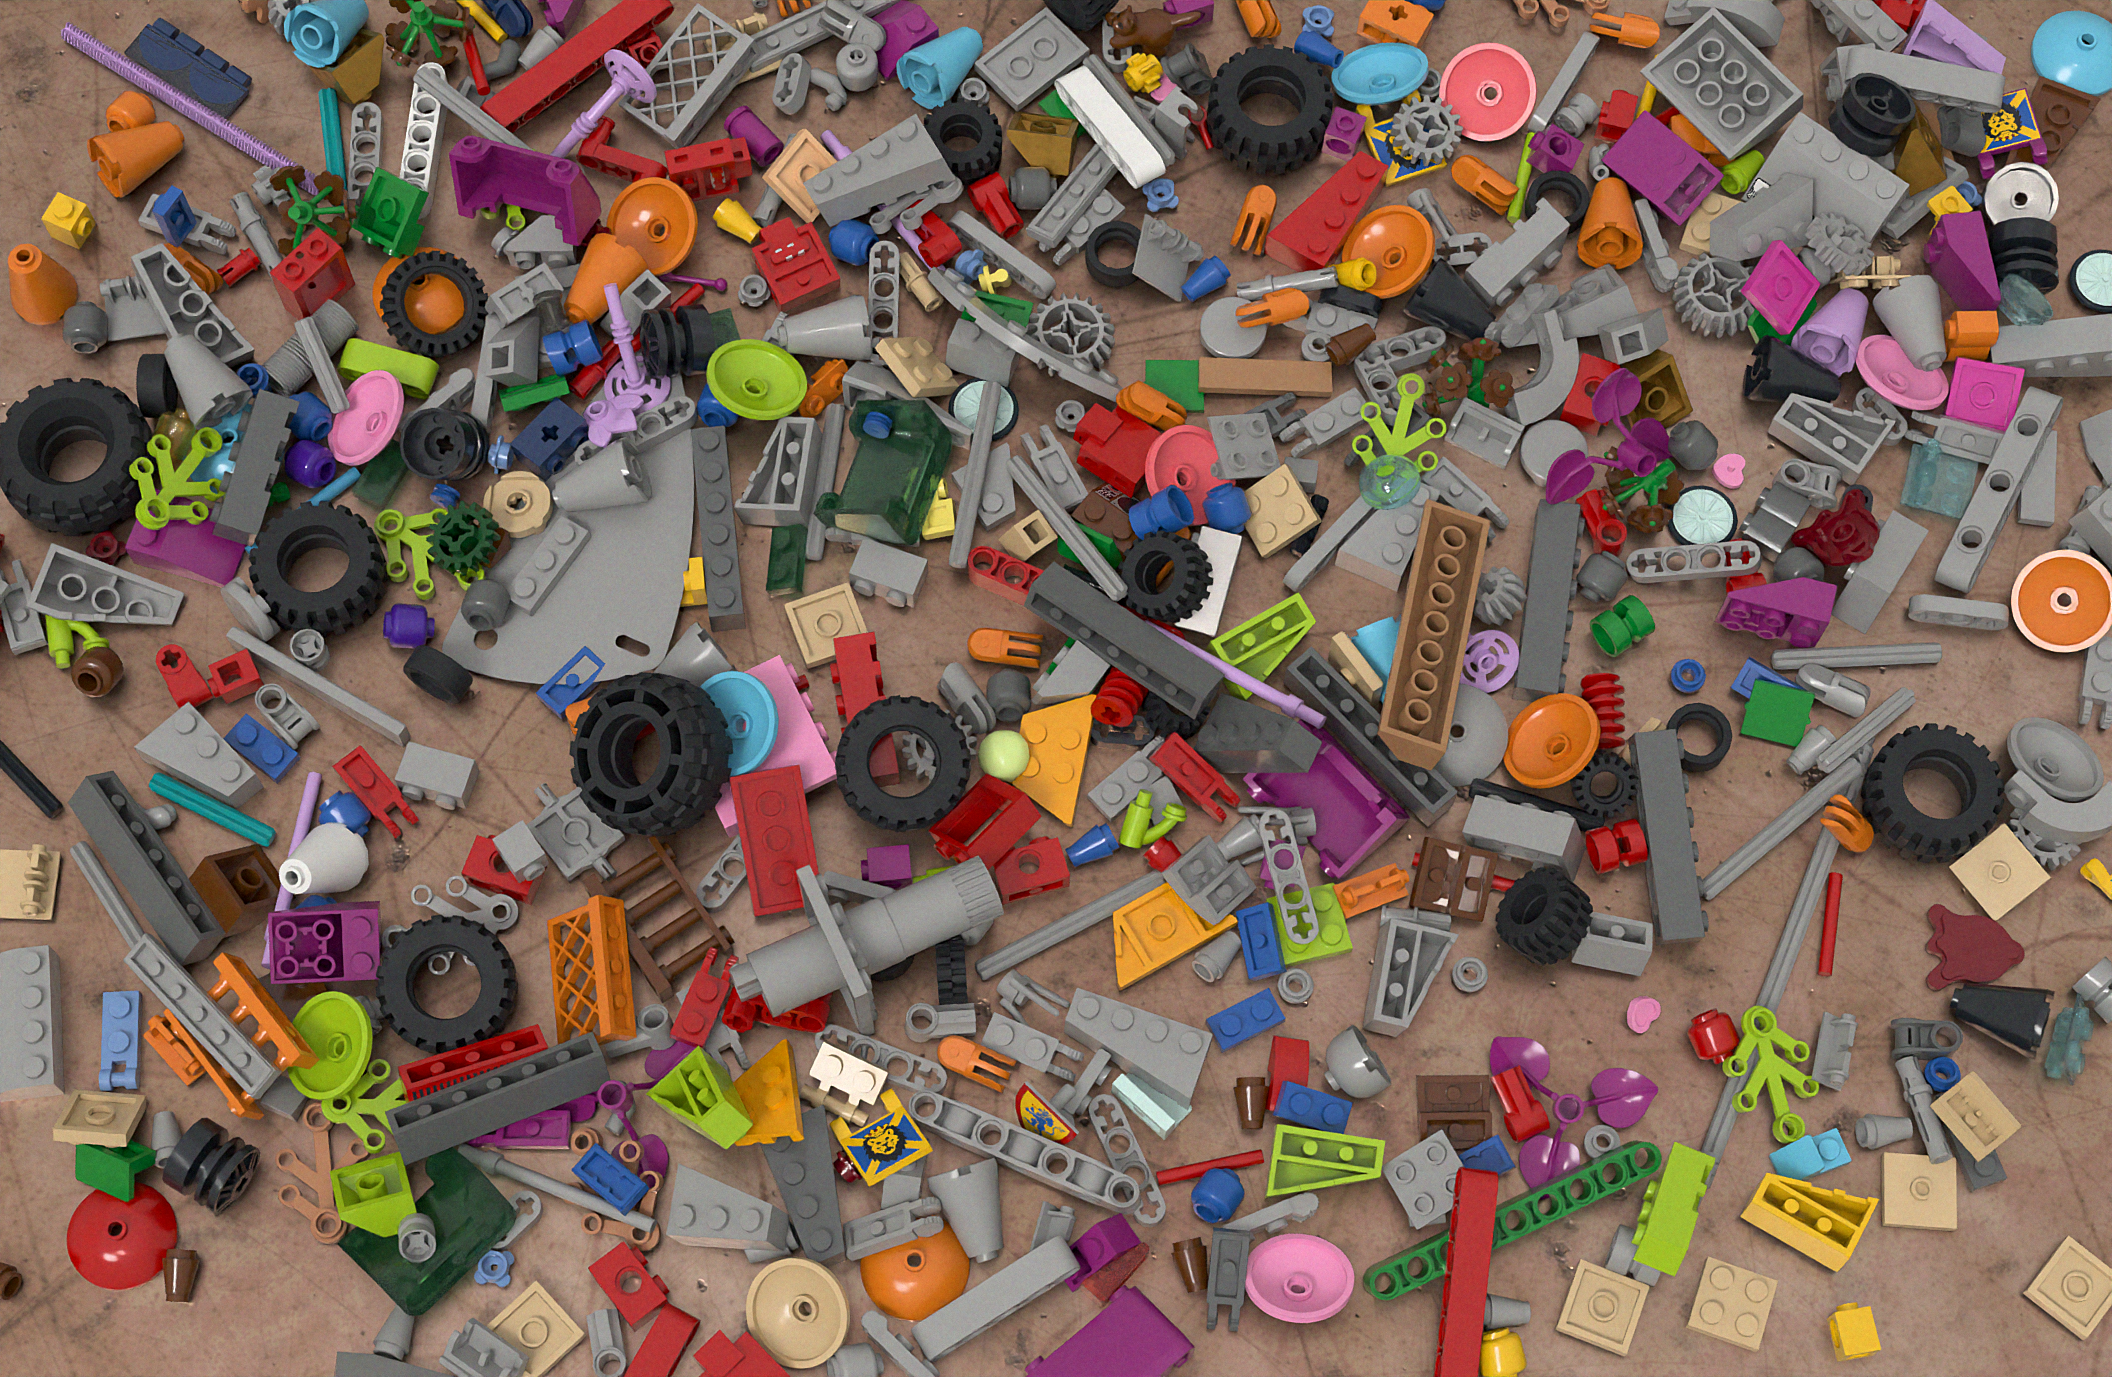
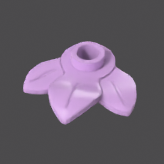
M621 394L610 401L599 400L590 404L583 414V418L589 427L588 437L590 441L596 446L605 448L614 433L637 430V420L633 411L638 409L644 403V400L635 394Z

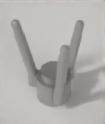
M1422 188L1416 190L1407 197L1409 207L1419 211L1429 222L1433 220L1445 241H1449L1451 235H1459L1443 213L1438 201H1435L1430 189Z
M1240 806L1238 808L1240 813L1264 814L1271 809L1284 811L1291 821L1297 845L1307 844V836L1316 835V822L1312 808L1301 809V806L1291 808ZM1274 817L1270 818V822L1265 824V826L1284 825L1283 820L1278 821ZM1257 819V820L1255 821V824H1256L1257 826H1258L1259 819ZM1264 850L1240 860V864L1246 866L1263 859Z
M1014 969L1004 976L996 989L1003 996L1000 1004L1010 1012L1017 1022L1028 1027L1030 1026L1015 1007L1016 1003L1019 1006H1023L1031 999L1052 1015L1058 1016L1060 1014L1059 1010L1035 992L1066 1008L1070 1007L1068 1000L1037 984L1026 974L1022 976Z

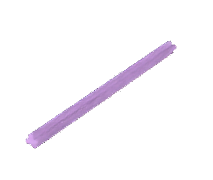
M67 22L65 28L61 30L62 39L70 43V45L80 49V51L99 61V63L146 90V92L156 96L162 102L169 104L178 112H182L191 120H195L194 122H198L204 128H208L207 130H211L220 138H224V140H227V142L243 150V152H246V154H249V156H252L272 170L277 167L298 166L299 163L295 164V161L292 162V159L288 160L289 157L285 158V155L282 156V153L279 154V151H276V149L272 150V147L269 148V145L266 146V143H263V141L259 142V139L256 140V137L253 138V135H250V133L246 134V131L243 132V129H240L237 125L233 126L234 123L230 124V121H227L224 117L220 118L221 115L217 116V113L214 114V111H211L208 107L204 108V105L201 106V103H198L195 99L191 100L192 97L188 98V95H185L179 89L175 90L176 87L172 88V85H169L163 79L159 80V77L156 78V75H153L147 69L143 70V67L140 68V65L137 66V63H134L131 59L127 60L128 57L124 58V55L121 56V53H118L115 49L111 50V47L108 48V45L105 46V43L102 44V41L99 42V39L92 38V35L89 36V33L86 34V31L83 32L79 27L76 28L77 26H73V23ZM306 169L304 173L306 179L298 183V186L316 196L319 193V189L315 187L313 182L315 173L311 175V171L308 172V169Z

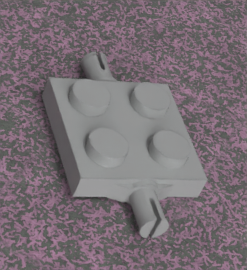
M546 783L540 785L542 790L537 787L534 793L546 807L538 817L526 826L568 882L584 870L595 867L604 881L611 880L609 874L614 878L617 871L606 860V857L611 850L625 841L622 832L602 823L601 818L596 816V813L590 812L579 796L582 791L580 787L558 798Z

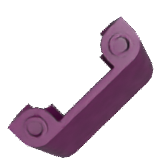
M473 135L466 136L458 141L449 152L458 214L460 216L474 219L476 211L481 208L489 207L491 212L496 213L503 203L555 216V228L563 229V243L579 246L602 212L600 197L580 167L571 160Z
M1300 719L1297 723L1322 741L1308 773H1248L1243 780L1249 785L1247 792L1260 804L1266 801L1281 808L1301 806V809L1312 808L1316 822V835L1307 836V839L1320 851L1318 855L1322 860L1319 863L1321 869L1331 878L1337 876L1339 879H1343L1398 831L1410 817L1397 801L1325 728L1321 727L1319 729Z
M1124 1285L1109 1298L1112 1304L1045 1360L1042 1356L1037 1357L1024 1371L1028 1374L1026 1377H1167L1171 1373L1173 1366L1179 1369L1193 1357L1195 1347L1136 1286L1129 1289Z

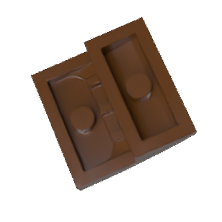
M1424 837L1409 905L1483 922L1498 853Z
M1416 1075L1419 1143L1441 1129L1454 1149H1471L1492 1138L1489 1075Z

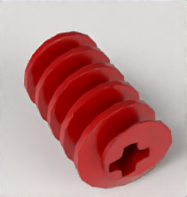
M1112 666L1110 673L1090 707L1091 715L1103 724L1126 727L1132 723L1134 715L1137 714L1139 706H1141L1149 689Z
M1612 673L1586 675L1580 682L1583 690L1580 698L1584 699L1594 709L1599 719L1600 738L1597 749L1602 750L1625 745L1624 738L1615 736L1625 731L1624 725L1615 723L1625 718L1623 712L1615 710L1625 705L1623 699L1615 697L1623 694L1625 688L1615 684V682L1620 680V677Z

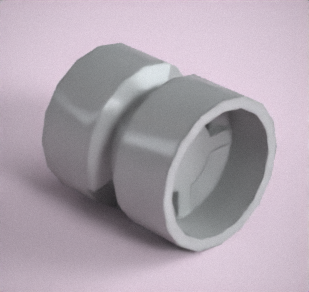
M2105 956L2072 988L2085 1001H2093L2095 1003L2094 1010L2109 1023L2112 1021V962Z
M1620 1224L1611 1242L1604 1268L1623 1276L1630 1272L1633 1274L1634 1280L1654 1287L1661 1271L1633 1260L1637 1245L1632 1244L1631 1240L1635 1229Z

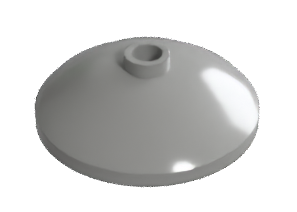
M1459 683L1451 728L1460 726L1464 734L1460 738H1455L1451 735V732L1449 733L1446 753L1434 767L1453 787L1471 785L1475 778L1483 780L1489 776L1501 762L1508 743L1506 719L1496 701L1479 688Z
M2029 717L2018 721L2009 731L2007 747L2017 771L2021 769L2053 798L2062 801L2082 802L2094 797L2101 789L2104 774L2098 757L2081 737L2067 727L2045 718Z

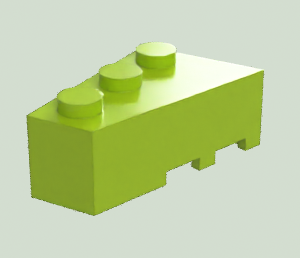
M1298 592L1210 641L1205 651L1264 682L1310 631L1316 620ZM1225 677L1223 678V682L1232 697L1247 701L1254 694Z
M697 1046L646 1093L647 1096L673 1118L726 1150L735 1141L742 1139L753 1126L727 1070L700 1046Z
M1277 1124L1274 1128L1264 1199L1376 1180L1381 1177L1385 1141Z
M1674 1142L1657 1180L1650 1179L1642 1198L1645 1201L1637 1217L1639 1223L1631 1240L1632 1244L1637 1245L1633 1260L1675 1277L1688 1250L1699 1215L1697 1212L1700 1196L1704 1197L1708 1186L1705 1182L1714 1166L1715 1157Z

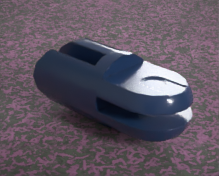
M482 0L494 18L511 37H525L532 31L533 18L522 0Z

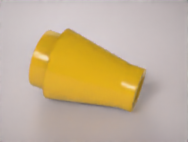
M730 198L725 199L713 215V219L718 222L717 227L746 240L750 244H753L758 239L759 230L762 228L737 200L733 202Z
M1363 257L1328 266L1336 267L1338 284L1363 291L1371 287L1376 281L1377 272L1375 265Z

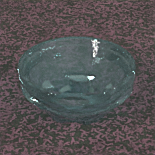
M2012 273L2008 274L2001 282L1999 287L2001 297L1999 308L2011 322L2018 326L2044 325L2053 317L2051 305L2030 282Z
M1383 455L1372 460L1365 466L1359 477V489L1363 500L1371 507L1381 510L1395 509L1407 504L1416 496L1421 486V477L1416 465L1412 460L1402 455ZM1390 465L1395 467L1394 471L1388 476L1381 477L1376 475L1377 471L1383 466Z

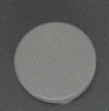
M1225 297L1207 307L1201 318L1200 342L1212 355L1217 358L1248 359L1260 350L1265 341L1267 324L1242 328L1238 325L1237 321L1262 313V311L1249 315L1235 316L1237 307L1251 303V301L1240 297Z
M1546 420L1532 426L1524 435L1520 446V460L1523 468L1532 477L1534 483L1544 487L1546 486L1547 475L1551 465L1561 454L1569 450L1578 449L1587 458L1588 446L1582 433L1573 425L1560 420Z
M237 576L220 589L227 607L250 635L265 643L280 631L276 622L269 615H266L271 611L269 605L260 595H256L253 598L249 594L250 589L240 577Z

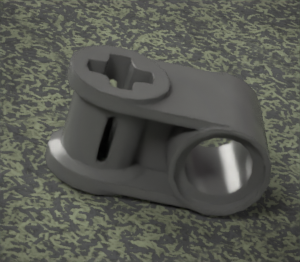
M1192 43L1186 44L1184 50L1171 57L1164 56L1161 58L1162 67L1169 80L1173 84H1177L1189 95L1197 96L1210 91L1213 77L1205 55L1199 52Z
M1947 105L1939 108L1937 118L1940 125L1942 146L1945 149L1968 157L1979 155L1986 142L1981 112Z
M1898 1018L1891 1021V1028L1895 1030V1049L1892 1050V1058L1897 1060L1909 1056H1917L1918 1060H1932L1938 1057L1950 1058L1963 1042L1962 1030L1952 1021L1921 1020L1917 1018ZM1936 1034L1947 1036L1951 1041V1047L1941 1046L1936 1041Z

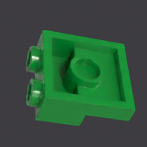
M376 167L352 228L363 234L361 238L363 241L380 247L381 244L384 245L383 252L393 257L402 259L403 254L413 256L425 226L417 221L429 192L385 169Z

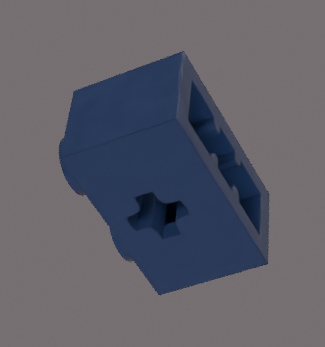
M555 397L510 443L516 459L546 482L552 474L555 475L562 470L566 460L577 450L578 446L588 441L589 427L582 416Z

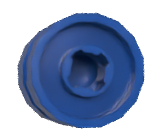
M587 319L570 325L566 333L562 330H557L543 336L547 355L559 377L576 371L580 363L589 366L603 360L600 344Z
M1175 485L1167 486L1155 493L1152 499L1146 498L1129 509V521L1137 537L1144 540V534L1148 532L1155 534L1157 531L1176 533L1192 524L1194 520L1190 501L1183 491Z

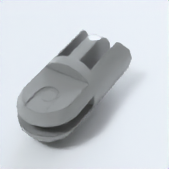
M827 0V7L822 11V18L818 20V26L849 44L856 42L866 44L874 52L884 46L886 33L878 22L840 0Z
M957 662L950 663L946 667L937 688L957 715L963 716V722L966 725L971 724L973 733L980 735L990 731L996 723L993 708L964 666Z
M1812 663L1804 664L1795 677L1796 684L1809 692L1815 693L1814 698L1853 717H1860L1864 713L1871 693L1869 686Z

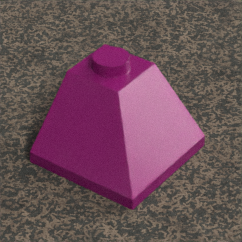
M905 0L897 2L872 18L884 28L886 33L884 46L875 52L878 59V70L886 81L897 75L896 64L904 53L939 37V28L922 7Z

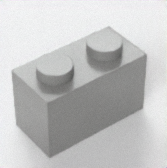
M958 318L948 340L945 365L952 370L986 381L997 382L1002 386L1008 387L1019 363L1020 353L1002 343L977 324Z
M863 538L849 571L850 586L858 593L866 596L875 594L884 597L887 602L894 606L904 607L907 605L914 608L928 574V559Z
M408 741L395 777V782L399 790L402 791V795L410 799L422 800V797L435 800V804L446 809L454 810L456 806L466 809L480 770L475 759Z
M1592 912L1589 915L1592 917L1591 925L1586 929L1588 933L1585 938L1580 940L1578 948L1575 951L1572 950L1571 963L1641 976L1652 953L1653 924Z

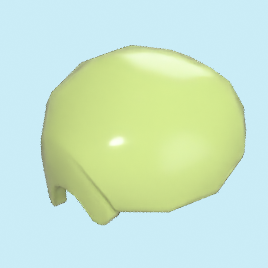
M998 730L987 735L981 742L977 754L979 766L984 773L1005 782H1013L1016 777L1024 772L1030 759L1027 742L1021 734L1012 730Z

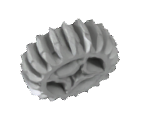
M1705 252L1699 256L1698 260L1692 257L1688 261L1687 266H1683L1680 269L1679 277L1673 284L1675 290L1672 298L1673 301L1677 302L1675 312L1683 313L1682 323L1692 321V332L1700 327L1704 329V337L1709 335L1710 331H1715L1718 339L1723 336L1724 331L1730 337L1736 334L1737 329L1743 332L1747 328V321L1756 309L1741 293V289L1753 272V266L1744 268L1742 266L1743 260L1735 262L1712 255L1710 258ZM1703 279V288L1700 289V292L1694 293L1693 284ZM1741 296L1742 305L1736 310H1732V301L1735 300V297Z
M1063 292L1060 295V301H1056L1050 296L1048 306L1039 303L1037 313L1030 315L1029 322L1031 324L1026 326L1028 330L1026 334L1054 351L1060 350L1065 354H1060L1073 361L1076 357L1081 358L1092 365V367L1100 370L1104 366L1103 359L1109 360L1111 357L1110 349L1115 345V338L1113 336L1115 334V327L1113 324H1110L1111 316L1109 313H1102L1103 306L1101 303L1092 306L1090 296L1081 301L1077 292L1074 294L1073 299H1067L1066 294ZM1062 319L1058 326L1051 327V330L1046 331L1051 324ZM1067 327L1069 328L1070 335H1072V338L1074 339V345H1072L1071 338H1069L1067 334ZM1095 341V343L1088 350L1079 353V349H1081L1084 346L1090 345V342ZM1041 361L1037 364L1039 369H1043L1048 366ZM1050 367L1048 368V374H1050V376H1053L1057 372Z

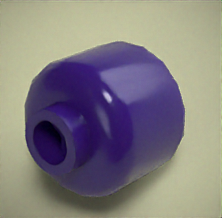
M311 440L298 441L287 450L284 457L287 476L308 488H319L329 483L336 472V463L332 451Z
M397 603L393 605L391 611H385L383 638L389 639L390 645L394 648L415 649L417 646L425 645L427 638H433L435 620L428 617L426 607L423 605Z

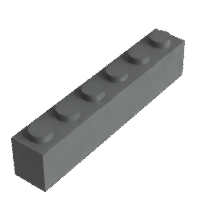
M725 426L691 429L712 632L746 629Z
M1540 499L1535 511L1525 590L1527 599L1524 601L1518 646L1519 663L1515 671L1512 699L1534 702L1542 697L1564 692L1566 674L1560 673L1561 663H1567L1570 643L1564 642L1565 631H1571L1574 611L1568 610L1569 599H1575L1577 580L1572 579L1573 568L1578 569L1581 557V549L1575 547L1577 537L1582 538L1585 518L1579 517L1581 506L1579 504L1559 502L1550 505L1546 499Z
M1054 561L1030 587L1024 603L1025 608L1075 641H1080L1099 657L1194 720L1216 696L1225 676L1224 673Z
M1312 646L1286 668L1283 683L1298 698L1304 700V704L1307 707L1326 716L1324 724L1427 827L1431 826L1453 806L1458 791L1434 768L1428 770L1398 760L1377 734L1381 715Z
M1676 729L1634 733L1628 739L1631 767L1638 783L1635 784V787L1637 789L1636 803L1639 825L1647 845L1648 857L1645 862L1656 946L1698 942L1705 937V932H1708L1709 922L1706 911H1701L1700 897H1703L1704 887L1701 876L1696 875L1695 862L1699 860V851L1696 841L1692 842L1690 828L1694 826V816L1692 808L1687 807L1685 794L1689 792V780L1687 773H1682L1680 760L1684 758L1683 741L1681 738L1677 739Z
M114 770L86 776L68 801L69 806L177 962L183 966L207 959L225 936V931Z
M592 1031L385 1111L403 1162L407 1165L599 1090L603 1083L611 1079L603 1054Z

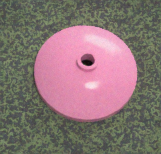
M1873 335L1865 338L1860 343L1855 360L1858 371L1865 383L1879 397L1896 406L1918 411L1934 409L1943 403L1948 395L1949 386L1947 378L1940 367L1929 372L1916 369L1893 336Z
M384 370L368 372L353 382L345 391L350 408L344 412L332 414V428L328 433V446L334 458L343 464L355 466L375 458L388 446L399 428L404 412L403 389L400 381L394 375Z
M1307 1234L1275 1236L1259 1244L1248 1257L1245 1289L1249 1297L1262 1311L1280 1320L1294 1323L1321 1321L1341 1311L1352 1296L1354 1271L1349 1259L1339 1248L1322 1238Z

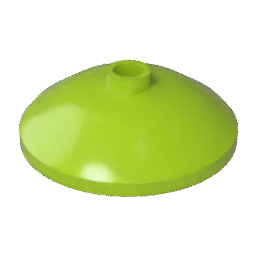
M755 339L731 341L719 347L712 354L707 366V383L714 397L730 411L746 418L775 420L786 417L800 407L807 391L806 375L799 362L790 353L769 342Z
M337 991L324 992L310 999L300 1009L292 1022L320 1060L310 1070L298 1066H288L287 1071L293 1085L300 1093L312 1099L326 1101L346 1094L359 1081L371 1056L373 1037L368 1013L356 998Z

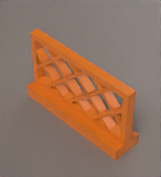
M596 895L588 899L587 905L547 920L558 1045L570 1040V1034L574 1026L581 1031L579 1036L592 1032L598 1019L600 1035L597 1036L594 1032L593 1034L599 1046L615 1040L628 1041L637 1038L624 901ZM588 917H590L591 927L589 933L583 929ZM567 924L571 927V930L563 943L561 941L560 927ZM580 935L585 942L577 955L572 949ZM592 949L594 960L593 967L586 963ZM569 957L574 961V964L566 977L564 975V965ZM583 969L588 974V977L582 989H580L575 983ZM595 984L597 992L596 1002L589 997ZM572 991L577 996V999L571 1011H569L567 999ZM585 1004H587L592 1010L584 1024L578 1018Z

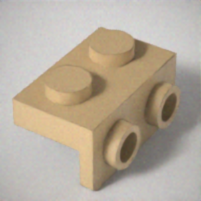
M1974 1071L1966 1075L1930 1105L1978 1162L2021 1128V1124Z

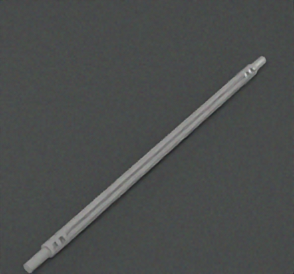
M1875 737L1849 757L1857 760L1862 766V774L1837 794L1846 797L1853 805L1874 753L1872 745ZM1824 825L1755 1005L1769 1009L1774 1015L1776 1014L1840 843ZM1754 1019L1755 1027L1759 1030L1760 1022ZM1755 1046L1746 1061L1748 1064L1747 1072L1743 1076L1736 1078L1728 1077L1700 1152L1716 1158L1714 1166L1705 1182L1708 1185L1707 1189L1711 1187L1738 1112L1732 1106V1097L1735 1093L1743 1091L1758 1062L1757 1046ZM1734 1061L1732 1069L1735 1072H1738L1739 1066L1737 1062ZM1700 1196V1199H1699V1204H1698L1697 1211H1698V1209H1699L1700 1203H1701L1702 1198H1703V1197H1701V1196Z

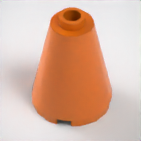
M163 121L96 135L87 140V149L91 162L98 160L101 171L97 172L106 189L114 197L120 196L122 198L131 193L183 150L182 143L185 142V138L178 125H172L169 121Z
M1608 177L1600 180L1595 185L1577 239L1578 255L1586 264L1595 268L1609 263L1610 265H1615V269H1622L1634 264L1641 257L1644 243L1627 184L1618 178Z
M606 233L595 234L588 244L563 305L566 312L565 315L570 322L575 324L587 319L590 324L594 323L609 310L603 286L609 283H617L619 295H621L626 288L648 269L645 260L635 248L629 244L624 248L615 243L618 237Z
M21 244L12 249L8 256L10 299L13 308L29 323L46 325L60 321L65 311L76 305L79 296L77 283L73 275L65 267L32 244Z

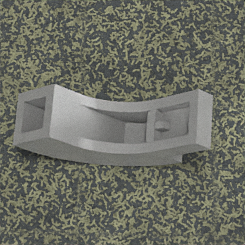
M1669 0L1664 19L1670 26L1695 23L1714 6L1756 48L1778 45L1785 18L1769 0Z
M1555 309L1531 313L1541 352L1539 368L1527 384L1514 389V396L1508 398V404L1504 407L1507 418L1523 426L1541 420L1555 411L1568 396L1576 379L1579 364L1577 338H1563L1564 324Z
M2021 769L2004 786V793L2007 794L2010 803L2027 812L2019 823L2042 838L2060 843H2082L2104 836L2112 830L2111 780L2094 797L2081 803H2066L2053 798Z

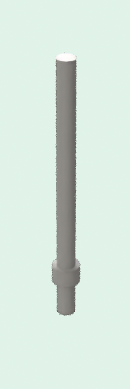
M462 1143L457 1151V1157L480 1165L482 1171L492 1175L500 1173L649 1233H653L656 1228L657 1220L634 1210H630L624 1216L605 1199L504 1159V1155L492 1150L484 1152Z

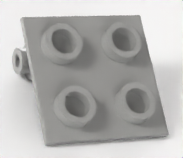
M1146 214L1132 273L1174 300L1181 302L1183 292L1180 287L1185 284L1189 262L1199 261L1204 255V250L1200 243L1188 240L1187 235L1181 233L1178 229L1170 228L1164 220L1157 221Z
M126 276V278L110 280L109 278L100 283V292L102 297H105V308L108 316L109 342L166 334L136 276Z
M1265 413L1207 417L1219 458L1210 467L1213 477H1217L1219 480L1266 477L1281 467Z
M1441 1129L1382 1165V1171L1416 1229L1419 1230L1452 1210L1456 1173L1458 1168L1464 1167Z

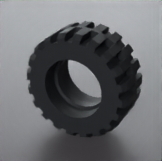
M1264 44L1263 49H1257V46L1246 48L1243 55L1240 52L1235 53L1229 57V64L1226 62L1219 67L1217 76L1213 78L1210 85L1207 127L1208 132L1213 135L1212 142L1219 150L1223 148V156L1228 161L1232 162L1235 159L1238 161V167L1244 170H1248V167L1255 168L1256 173L1265 174L1266 170H1274V174L1284 173L1287 167H1290L1291 170L1302 167L1303 159L1306 162L1310 161L1316 156L1317 149L1322 148L1325 131L1331 119L1333 94L1330 92L1331 85L1328 78L1322 76V68L1315 62L1310 64V57L1300 52L1297 55L1292 52L1293 48L1283 46V49L1274 48V44ZM1271 93L1288 99L1297 108L1299 115L1286 124L1268 126L1251 120L1242 111L1240 105L1251 96Z
M311 501L300 503L301 508L292 510L290 506L282 510L283 516L278 520L272 517L266 523L268 530L265 533L259 531L254 540L258 548L250 550L249 560L252 565L248 568L253 588L256 594L260 595L269 605L271 611L267 614L272 619H275L278 625L286 631L293 628L294 632L297 633L303 629H313L319 632L323 638L327 637L328 632L333 631L336 636L346 633L345 627L353 624L356 628L364 623L362 616L365 613L372 615L377 609L374 601L375 598L380 600L386 589L383 583L387 581V571L384 564L386 560L373 529L368 527L366 520L359 514L353 515L351 509L340 504L337 506V509H334L332 502L320 501L319 506H313ZM334 548L345 552L349 556V565L345 574L336 584L328 589L318 592H304L294 589L288 584V576L293 564L303 554L313 549Z
M890 696L885 700L880 701L879 699L871 703L864 710H860L848 726H846L838 744L835 758L837 784L848 806L852 807L861 819L874 824V827L883 830H894L895 832L917 831L944 818L961 799L971 771V754L965 741L967 738L963 730H960L955 723L956 719L950 713L947 714L941 710L940 705L932 701L930 703L917 696ZM896 731H908L924 738L931 746L936 760V770L931 783L922 792L909 797H896L884 792L873 780L869 767L870 755L875 744L882 737Z
M1926 723L1921 731L1917 725L1906 728L1903 734L1897 733L1881 748L1866 771L1864 777L1866 781L1861 788V797L1867 799L1862 806L1864 816L1872 817L1873 820L1870 824L1874 834L1880 832L1885 837L1882 843L1890 849L1894 845L1900 849L1898 855L1908 859L1913 854L1918 856L1917 861L1922 863H1929L1933 857H1936L1938 863L1949 862L1953 856L1960 858L1969 852L1993 828L1999 819L1997 815L2001 812L2004 804V799L2000 797L2005 791L2004 780L2001 778L1997 779L1996 777L2001 770L1997 761L1990 762L1988 759V755L1991 752L1985 745L1979 748L1973 742L1975 737L1966 732L1962 736L1956 733V727L1946 725L1943 730L1938 729V724ZM1925 768L1945 775L1952 781L1959 792L1962 805L1960 814L1949 819H1938L1921 813L1910 803L1903 787V776L1905 773L1913 769Z
M443 915L431 916V920L423 922L420 919L412 923V928L406 932L401 930L394 937L396 939L391 948L387 946L382 954L384 960L382 966L377 968L376 977L379 979L378 986L375 989L376 998L379 999L381 1004L380 1011L397 1035L420 1050L441 1054L490 1039L497 1031L501 1032L506 1025V1018L509 1014L513 1013L515 994H518V983L516 982L515 973L517 972L514 962L511 960L506 947L493 932H490L482 924L474 920H467L463 916L453 915L452 917H444ZM441 952H456L468 957L476 965L481 978L480 994L472 1008L466 1013L450 1019L436 1018L426 1013L417 1003L413 989L414 978L420 966L428 958Z

